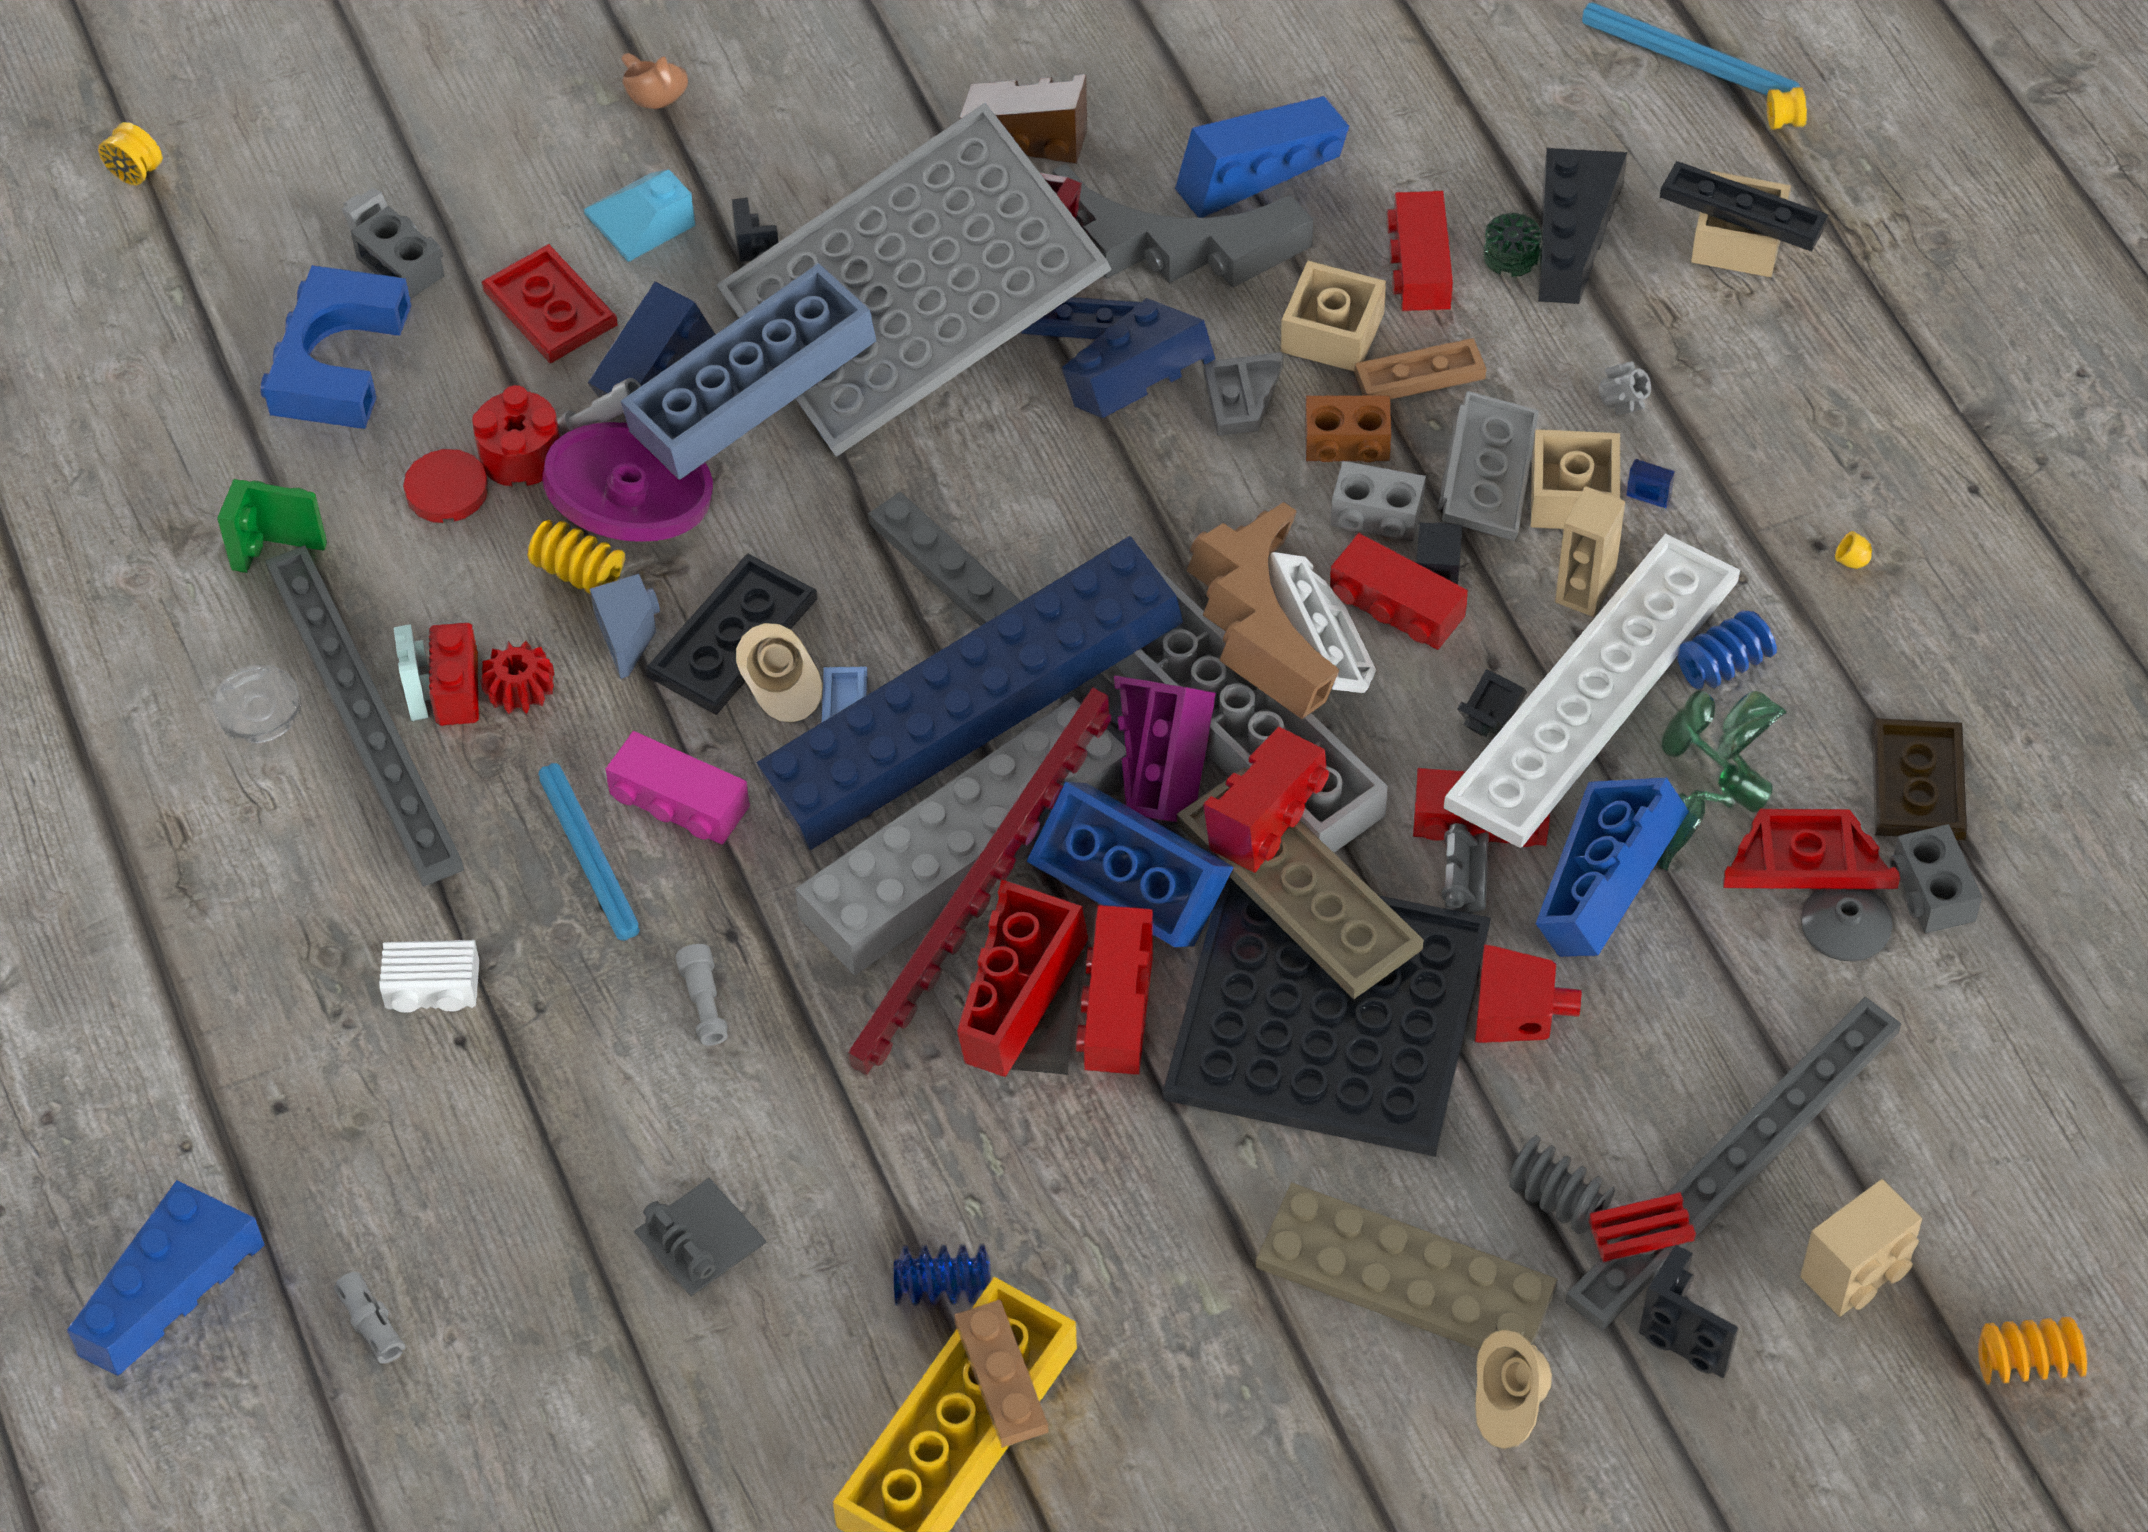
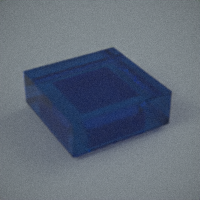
M1634 459L1629 472L1626 496L1667 508L1672 496L1675 471Z

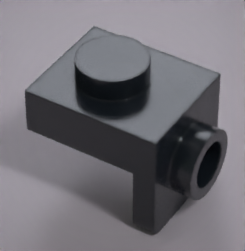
M1486 669L1467 704L1461 702L1457 710L1466 719L1463 725L1484 737H1487L1489 731L1497 735L1515 714L1527 691L1524 687Z

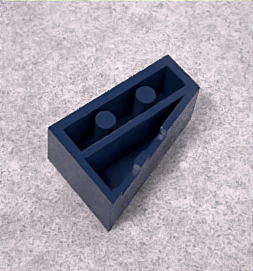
M654 281L587 383L598 398L611 392L614 385L627 378L635 379L642 386L716 334L695 301Z
M1146 298L1117 323L1110 326L1089 346L1078 352L1072 360L1062 367V371L1074 407L1104 418L1148 395L1147 387L1166 377L1170 382H1173L1182 377L1180 370L1199 360L1206 365L1215 360L1216 357L1203 319Z

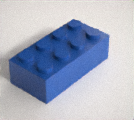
M1065 782L1027 859L1028 863L1101 905L1153 909V935L1173 947L1195 946L1234 868L1232 865L1093 786L1081 782Z

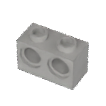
M1342 461L1332 497L1331 526L1348 531L1383 535L1391 539L1414 541L1424 504L1426 476Z

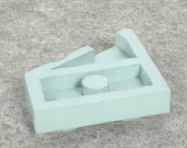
M411 624L394 627L396 651L399 658L398 667L411 721L428 718L426 701L430 700L429 674L421 675L420 666L428 665L423 640H414Z

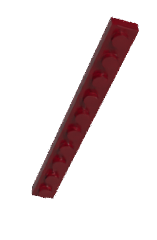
M1092 687L849 1049L848 1056L852 1068L867 1076L874 1064L879 1067L886 1060L893 1045L890 1040L899 1027L905 1029L910 1024L917 1011L916 1001L924 990L930 992L934 988L942 973L940 965L948 953L954 955L960 949L967 935V931L964 929L973 916L979 918L984 913L991 900L989 892L996 881L1005 880L1012 871L1016 861L1013 857L1021 844L1027 846L1033 840L1040 825V822L1037 820L1045 808L1050 810L1053 808L1063 788L1061 784L1069 772L1075 774L1081 768L1088 753L1085 748L1093 736L1100 738L1105 732L1111 720L1108 695Z

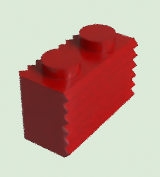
M467 622L432 625L429 628V696L435 722L440 726L476 723L479 720L478 650L472 624Z

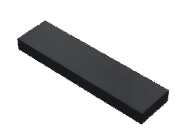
M1679 161L1675 162L1660 189L1659 198L1811 252L1828 223L1829 214Z

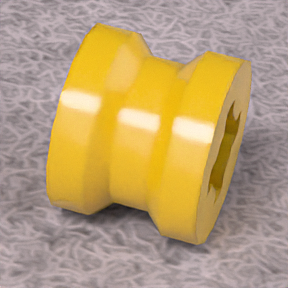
M1794 87L1790 92L1770 89L1767 93L1766 103L1770 128L1780 129L1784 124L1804 127L1807 109L1803 88Z

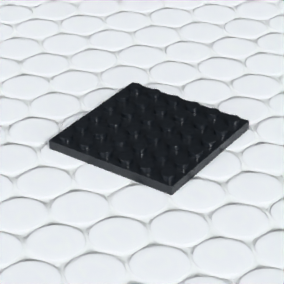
M1229 877L1213 908L1163 1088V1100L1436 1157L1491 918L1378 895L1423 939V950L1353 999Z

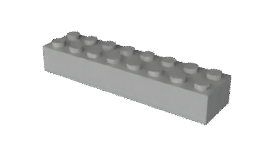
M1157 568V571L1177 596L1183 623L1116 663L1115 666L1127 678L1216 693L1205 754L1229 777L1244 767L1249 769L1252 766L1248 762L1249 756L1278 727L1325 749L1326 768L1329 770L1328 779L1322 790L1317 794L1312 793L1306 801L1304 813L1300 821L1333 853L1386 816L1388 786L1313 714L1310 713L1303 719L1299 718L1220 662L1219 659L1226 644L1223 642L1225 631L1204 617V611Z
M1072 697L795 888L799 919L855 976L938 918L1081 704ZM1107 729L1100 738L1093 736L1085 748L1088 753L1081 768L1075 774L1069 772L1061 784L1064 786L1065 782L1087 783L1108 796L1113 795L1124 787L1122 758L1126 757V747ZM1045 808L1037 820L1040 822V825L1033 840L1027 846L1021 844L1014 854L1015 863L1032 851L1051 812L1050 809Z

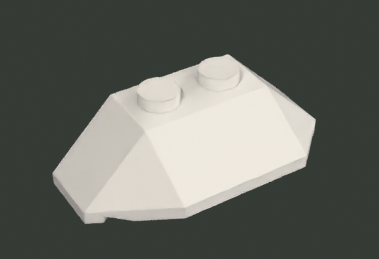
M1272 552L1268 557L1270 583L1280 607L1293 627L1317 652L1340 669L1332 689L1365 693L1370 686L1376 669L1344 603L1327 582L1312 571L1314 566L1306 557Z

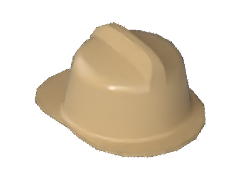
M764 623L752 627L742 636L736 648V663L741 675L762 709L769 716L783 722H796L806 719L817 709L822 699L823 682L816 665L795 633L780 624Z
M1505 1329L1493 1332L1483 1341L1477 1358L1475 1406L1477 1425L1482 1436L1492 1446L1503 1449L1516 1447L1529 1437L1536 1424L1539 1403L1546 1398L1552 1381L1550 1364L1544 1354L1537 1350L1535 1345H1531L1520 1333Z

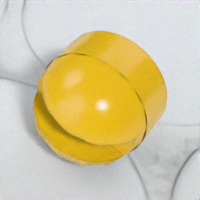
M1851 531L1839 543L1835 553V560L1849 568H1862L1871 560V543L1865 537Z

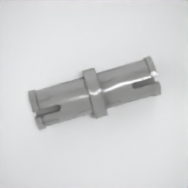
M350 1272L337 1280L334 1291L349 1311L351 1316L350 1323L355 1332L362 1334L367 1340L379 1363H388L397 1359L403 1353L402 1350L405 1349V1344L387 1318L389 1313L384 1303L377 1301L373 1297L359 1272Z

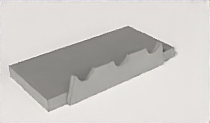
M1470 391L1466 392L1463 405L1460 404L1453 422V431L1448 445L1447 464L1442 478L1441 496L1437 506L1438 510H1441L1444 506L1442 521L1515 541L1519 532L1539 410Z

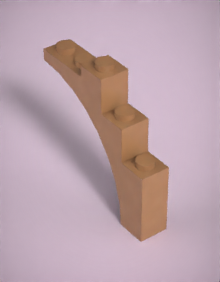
M1283 502L1269 512L1266 510L1261 512L1255 521L1245 527L1241 525L1235 531L1222 523L1208 533L1206 531L1200 533L1191 545L1190 552L1193 555L1187 572L1209 586L1206 593L1209 600L1203 616L1226 631L1223 636V642L1226 644L1219 661L1296 716L1303 719L1326 703L1340 669L1317 652L1293 627L1280 607L1271 586L1268 557L1284 544L1297 513L1295 509Z

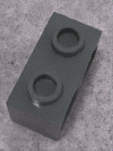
M387 206L350 231L356 258L374 274L406 278L410 299L445 276L441 260L443 252L439 244L433 238L423 236L410 218L405 215L401 217L390 206Z
M1949 824L1898 836L1894 855L1890 856V868L1895 867L1899 871V882H1902L1906 891L1908 911L1912 918H1918L1924 933L1975 922L1982 895Z

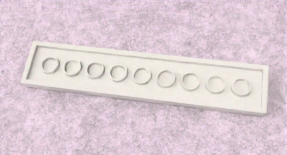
M1665 534L1445 796L1443 808L1522 848L1678 656L1680 645L1693 638L1736 585L1740 570Z

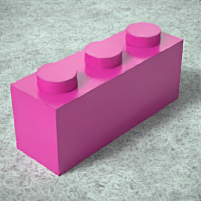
M632 731L605 768L609 793L617 801L624 805L633 804L650 812L656 819L662 822L671 821L688 829L691 834L703 840L711 839L723 845L750 807L747 781L635 731Z

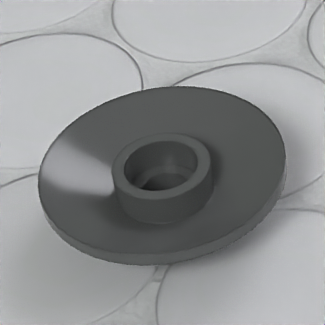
M1818 889L1807 899L1801 914L1802 930L1809 943L1820 953L1840 961H1860L1876 955L1886 946L1892 932V916L1888 906L1880 896L1870 889ZM1842 912H1849L1854 914V916H1847Z

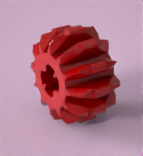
M527 640L520 647H514L508 641L504 651L492 648L491 659L482 661V679L480 680L482 691L489 697V701L494 708L504 706L509 715L516 708H521L527 714L531 704L543 707L545 695L553 694V676L555 675L553 663L550 662V659L546 658V653L542 647L531 649V645H529Z

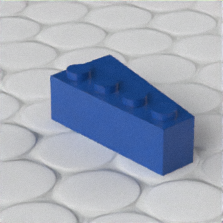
M176 1180L67 1329L78 1356L119 1376L165 1335L163 1330L179 1315L182 1314L185 1317L198 1305V1298L216 1282L221 1285L234 1273L233 1267L248 1254L253 1256L265 1246L255 1217Z

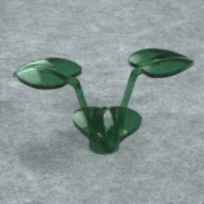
M1699 690L1694 692L1686 701L1685 707L1681 708L1667 725L1662 737L1664 753L1670 757L1680 756L1694 742L1696 746L1724 768L1718 780V785L1722 788L1724 795L1701 790L1693 791L1690 797L1684 793L1678 794L1689 812L1657 862L1664 870L1668 871L1672 858L1688 842L1701 824L1705 815L1704 800L1719 802L1729 808L1736 802L1752 813L1762 809L1768 802L1773 790L1772 783L1751 769L1739 754L1780 717L1787 713L1784 708L1773 702L1762 692L1752 691L1746 694L1730 710L1723 723L1724 734L1719 739L1718 752L1702 740L1699 735L1710 725L1715 716L1714 699L1705 691ZM1733 759L1737 765L1731 764L1727 760Z

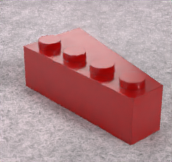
M1001 879L998 889L999 899L996 909L992 910L988 923V937L985 947L981 948L978 957V971L975 981L971 982L957 1033L965 1064L1006 1078L1089 938L1082 906Z

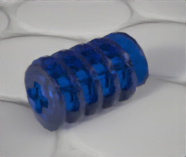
M979 1243L974 1257H970L965 1244H960L955 1258H951L946 1244L940 1245L936 1258H932L927 1245L921 1246L917 1258L912 1257L908 1245H903L898 1259H894L895 1306L901 1304L905 1292L908 1293L913 1306L920 1304L924 1292H927L932 1305H938L943 1291H946L951 1305L958 1303L962 1291H965L970 1305H973L978 1300L980 1292L984 1291L991 1282L990 1257L984 1243Z

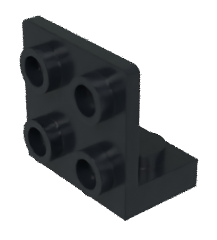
M1675 1244L1647 1289L1639 1334L1645 1336L1647 1341L1654 1347L1661 1350H1671L1688 1359L1695 1369L1707 1374L1714 1373L1724 1378L1730 1367L1739 1328L1691 1302L1689 1297L1685 1296L1694 1279V1274L1689 1272L1693 1253Z

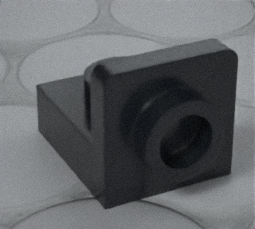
M748 197L732 199L733 222L739 262L752 261L779 243L777 226H760L758 213L750 214Z

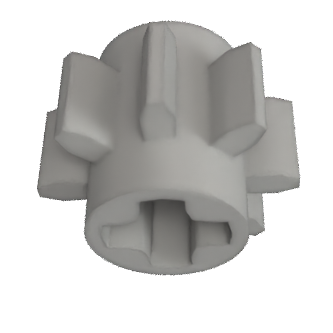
M1633 361L1607 367L1605 369L1607 377L1602 379L1599 385V395L1602 402L1609 408H1615L1616 415L1644 409L1643 399H1646L1651 392V382L1647 373L1642 369H1635Z

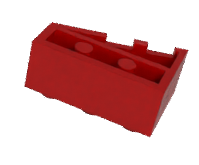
M1278 727L1249 756L1248 762L1252 766L1242 776L1233 773L1226 780V786L1230 787V789L1219 800L1210 796L1203 803L1209 850L1253 873L1257 872L1265 860L1270 861L1279 849L1282 835L1289 826L1295 827L1304 813L1306 801L1312 793L1317 794L1322 790L1329 775V770L1326 768L1325 749L1281 727Z
M1098 905L1094 947H1088L1086 958V974H1091L1090 986L1083 985L1081 998V1013H1087L1086 1025L1078 1024L1076 1052H1084V1068L1087 1071L1140 1075L1153 963V909Z

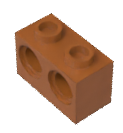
M1390 395L1306 396V461H1390Z

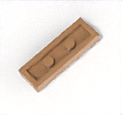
M1474 338L1355 363L1354 374L1363 396L1390 395L1391 400L1483 380L1486 378V366Z
M1001 1300L954 1314L956 1328L1001 1447L1003 1448L1048 1433V1422Z

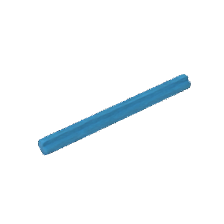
M1588 3L1583 11L1582 22L1587 26L1767 96L1770 89L1790 92L1792 88L1800 87V84L1794 80L1597 3Z

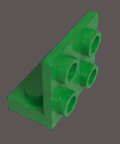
M233 479L217 517L232 571L248 573L253 558H258L261 554L263 541L298 547L305 545L306 548L325 550L327 539L315 493L297 487L286 488L256 480Z

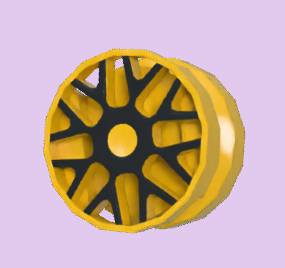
M128 122L119 124L113 130L112 136L102 141L98 147L99 156L108 170L121 181L130 185L137 186L143 183L146 179V172L155 170L163 159L161 150L154 139L140 127Z

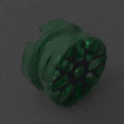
M1507 213L1493 218L1487 224L1484 236L1483 257L1485 264L1490 270L1499 275L1503 271L1511 273V277H1517L1531 272L1532 267L1535 264L1538 265L1542 233L1539 225L1533 219L1523 214Z

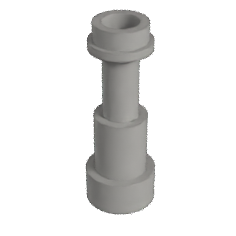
M627 378L614 385L611 392L595 399L591 407L577 414L571 410L563 413L557 420L560 434L563 436L576 428L594 424L598 421L607 422L623 414L621 400L640 388L641 385L635 379Z
M705 944L688 945L680 949L676 953L675 958L679 974L686 980L690 1000L697 1005L701 1023L696 1027V1034L702 1044L708 1046L717 1045L727 1039L728 1025L726 1020L718 1017L714 1002L717 991L712 975L715 964L711 948Z

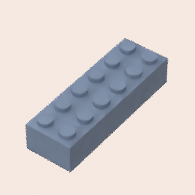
M819 263L622 399L621 404L629 432L679 480L875 343L876 337L870 309Z

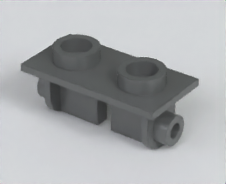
M1459 823L1452 824L1444 834V841L1447 844L1445 887L1442 889L1441 896L1445 900V909L1465 913L1486 909L1489 834L1484 832L1473 836L1467 831L1465 825Z

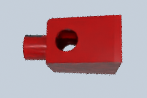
M1484 944L1475 1042L1546 1040L1550 1037L1552 1014L1580 1016L1582 990L1555 987L1556 963L1553 960Z

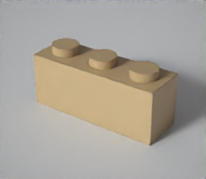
M1587 486L1584 487L1564 523L1555 603L1592 617L1596 616L1615 581L1625 508L1624 500L1616 498L1607 492H1600Z

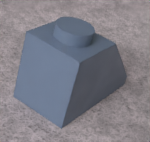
M639 574L590 589L594 615L620 679L631 674L656 633L654 614L660 612L653 588L645 589Z

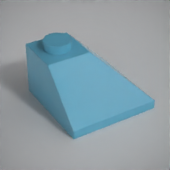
M669 169L650 173L584 208L585 215L627 262L695 226L691 192Z

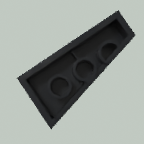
M1546 148L1538 302L1580 303L1593 268L1595 256L1601 247L1608 221L1611 220L1617 197L1620 195L1624 184L1627 152Z

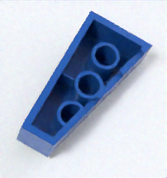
M1325 96L1193 127L1175 189L1196 216L1204 218L1339 157L1349 125Z
M1667 777L1588 782L1535 923L1559 957L1598 956L1687 816L1689 810Z

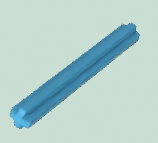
M551 763L549 766L540 768L538 775L542 787L617 939L626 941L630 937H636L640 931L639 923L561 766L557 763Z

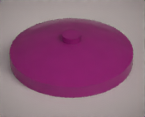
M625 422L595 423L567 432L550 447L543 470V486L546 495L563 516L590 532L625 541L647 542L665 540L691 530L707 514L713 491L712 475L705 462L679 480L629 432L628 425Z

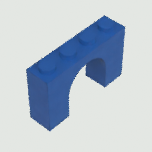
M311 266L306 281H301L299 284L295 309L287 314L285 334L282 342H277L274 347L271 370L263 375L261 381V396L266 398L270 415L360 429L366 428L377 399L371 371L326 365L313 359L310 354L321 340L340 331L363 330L400 336L411 308L406 278Z

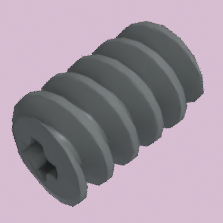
M1537 1135L1533 1136L1522 1148L1511 1168L1509 1187L1516 1193L1525 1190V1198L1531 1203L1540 1200V1208L1546 1213H1552L1556 1210V1219L1562 1224L1571 1221V1229L1575 1233L1581 1234L1590 1229L1588 1222L1589 1214L1608 1208L1614 1196L1615 1187H1611L1603 1195L1600 1194L1601 1177L1597 1176L1588 1184H1585L1583 1181L1587 1171L1586 1167L1582 1165L1570 1174L1568 1169L1572 1160L1571 1157L1566 1155L1555 1164L1552 1161L1556 1148L1550 1145L1540 1154L1537 1150L1541 1138Z

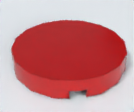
M441 449L429 452L413 462L405 473L403 488L409 508L418 517L436 523H443V519L454 518L455 522L465 519L478 511L487 498L488 479L483 464L474 455L458 449Z

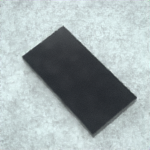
M747 553L646 667L647 677L717 715L746 682L736 663V648L742 636L752 627L764 623L780 624L788 629H792L818 599L817 590Z

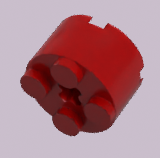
M509 386L503 393L487 400L472 417L479 460L484 466L486 475L498 484L513 486L512 482L526 481V486L534 485L543 481L546 455L553 443L560 438L556 412L550 402L544 397L528 392L522 386Z

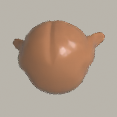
M630 53L622 55L621 59L628 68L624 73L622 83L627 94L635 104L643 108L661 109L676 101L688 86L686 70L672 63H667L665 56L659 58L654 63L651 61H641Z

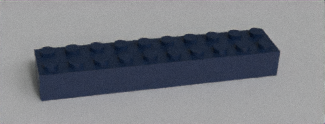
M1128 536L757 761L758 768L769 791L811 851L1182 624L1183 619L1177 596L1133 538Z

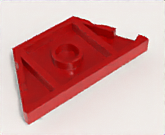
M1759 809L1751 824V831L1744 836L1738 846V852L1731 866H1727L1724 871L1723 888L1898 889L1900 874L1895 867L1889 869L1880 858V847L1870 835L1862 831L1861 823L1850 809Z

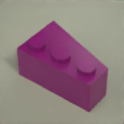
M1114 675L1115 689L1120 690L1123 715L1118 716L1119 730L1124 731L1126 757L1122 758L1126 806L1145 817L1177 822V814L1198 799L1216 693Z

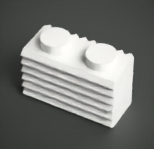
M475 940L384 942L380 991L385 1008L389 1010L394 1009L399 1012H413L420 1007L425 1009L429 1007L436 1009L439 1007L445 1011H458L466 1006L475 1007L479 971V956Z

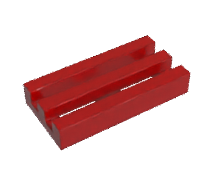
M1680 1192L1590 1213L1588 1220L1603 1262L1674 1246L1675 1244L1694 1241L1696 1234L1693 1225L1689 1223L1690 1216L1687 1208H1683V1198ZM1674 1224L1678 1225V1228L1612 1244L1607 1242L1610 1239L1627 1235L1637 1236L1649 1233L1653 1229Z

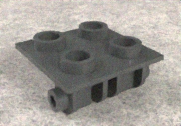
M710 1178L669 1206L667 1204H660L658 1201L650 1203L643 1212L646 1216L645 1223L634 1230L637 1237L690 1296L696 1294L766 1243L765 1238Z

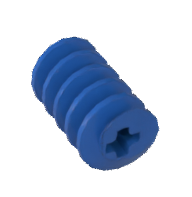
M1740 611L1734 618L1724 620L1720 626L1711 627L1706 631V634H1698L1692 641L1682 643L1677 659L1683 675L1694 689L1701 690L1704 683L1710 688L1715 689L1721 684V678L1727 681L1735 677V670L1740 673L1749 669V662L1753 665H1758L1763 661V655L1769 658L1777 653V646L1770 628L1759 614L1754 611Z

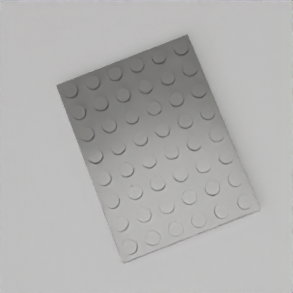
M984 103L716 286L738 318H740L819 263L870 309L876 342L795 398L837 457L1112 269L1103 254L989 106Z

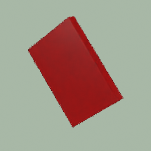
M550 244L481 281L486 295L550 364L618 326L617 316Z

